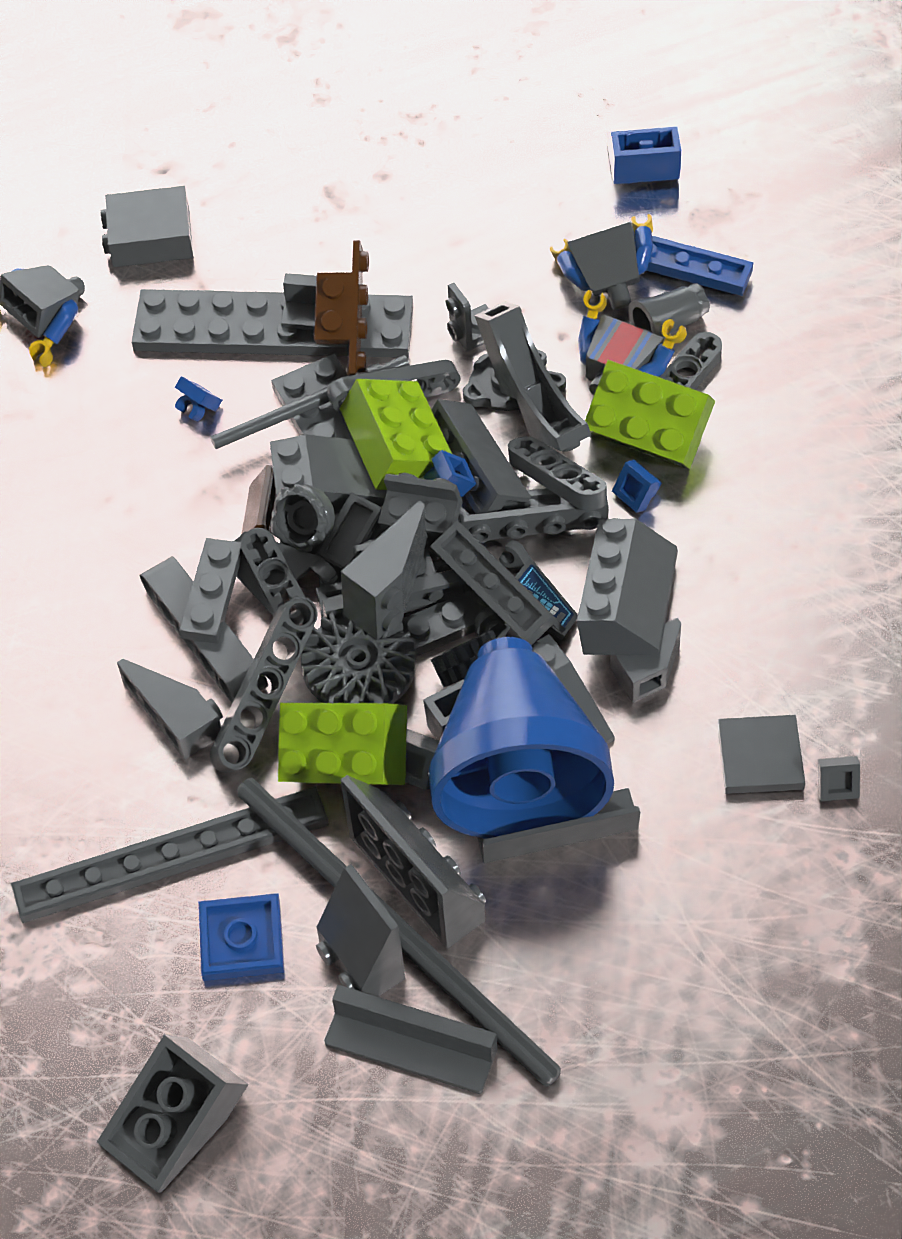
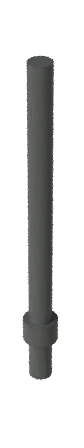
M403 355L382 365L377 362L365 367L363 373L409 366L410 364L407 357ZM328 387L210 436L213 447L217 450L330 402L327 396Z

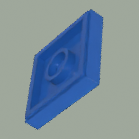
M279 893L198 901L201 976L203 981L285 973Z

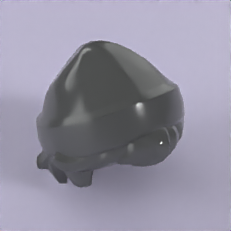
M295 484L292 488L283 487L275 499L274 510L271 514V533L282 543L294 547L298 551L311 552L313 547L323 543L333 530L335 515L331 501L323 491L311 485Z

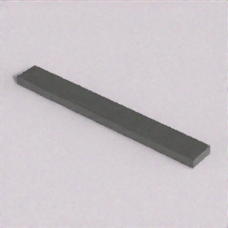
M316 786L276 799L309 831L329 825ZM249 807L11 883L20 919L22 923H26L284 839Z

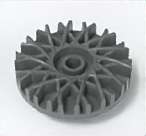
M330 612L329 620L322 617L320 627L318 629L313 628L302 651L301 667L303 679L310 692L322 703L393 704L406 693L415 675L416 651H414V640L411 638L409 631L407 633L403 632L402 622L395 630L387 631L381 638L376 640L344 616V612H342V617L335 618L334 613Z

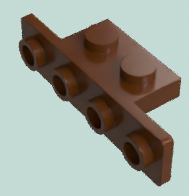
M353 240L352 272H317L315 343L349 344V376L363 373L366 367V352L361 351V339H367V318H362V305H368L369 293L368 285L363 284V272H369L370 259L369 251L363 250L360 240Z

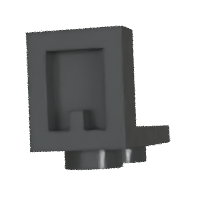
M456 283L448 284V299L445 300L449 313L447 330L451 338L455 342L459 341L468 352L484 344L475 315L490 308L485 303L471 310L470 302Z

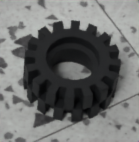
M493 630L430 659L443 688L465 679L471 664L478 659L479 649L485 643L497 639Z

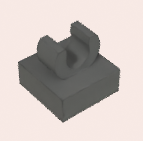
M857 756L818 759V796L820 801L860 798V762Z

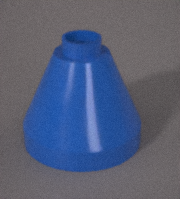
M502 637L485 643L478 651V659L471 664L430 764L431 799L437 817L447 826L458 832L488 839L594 816L607 804L614 791L615 783L610 750L606 741L544 658L538 653L533 652L529 642L516 637Z

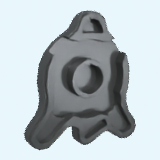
M537 349L544 365H546L547 354ZM488 352L480 356L473 364V372L469 378V383L463 388L464 401L474 407H486L498 411L519 409L517 399L502 394ZM548 371L560 392H564L567 385L566 377L560 372Z

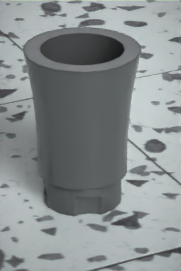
M695 283L687 287L681 286L653 297L634 300L629 305L630 323L635 327L664 337L662 325L666 320L672 319L675 322L670 334L679 330L681 325L685 327L692 324L709 312V299L706 297L704 289Z

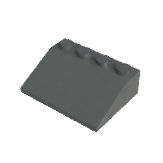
M348 775L341 779L350 838L440 942L448 949L484 923V904L486 903L484 895L475 884L471 883L468 886L460 877V869L450 856L446 855L443 857L435 848L436 843L430 833L425 828L418 829L413 824L411 814L406 806L399 800L394 802L381 789Z

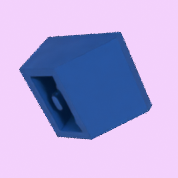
M678 126L606 131L614 184L680 179L682 149Z

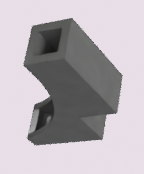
M504 301L475 315L501 392L517 399L529 436L562 452L576 449L581 445L580 441L592 436L588 423L568 403L545 367L530 335L521 307Z

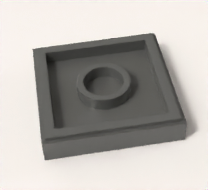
M796 715L718 719L717 727L725 794L804 790L805 776Z

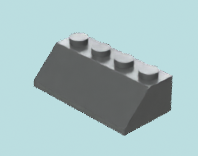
M636 518L599 519L577 617L583 655L660 654L678 548Z

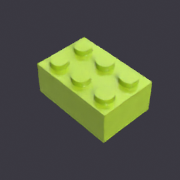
M607 360L585 421L588 423L592 435L690 469L716 401L709 394Z
M355 380L340 407V411L376 490H387L384 483L386 474L398 475L399 473H408L417 478H422L434 466L431 459L440 450L451 453L418 381Z
M280 703L278 782L341 784V779L348 775L367 784L405 785L407 705L388 703Z

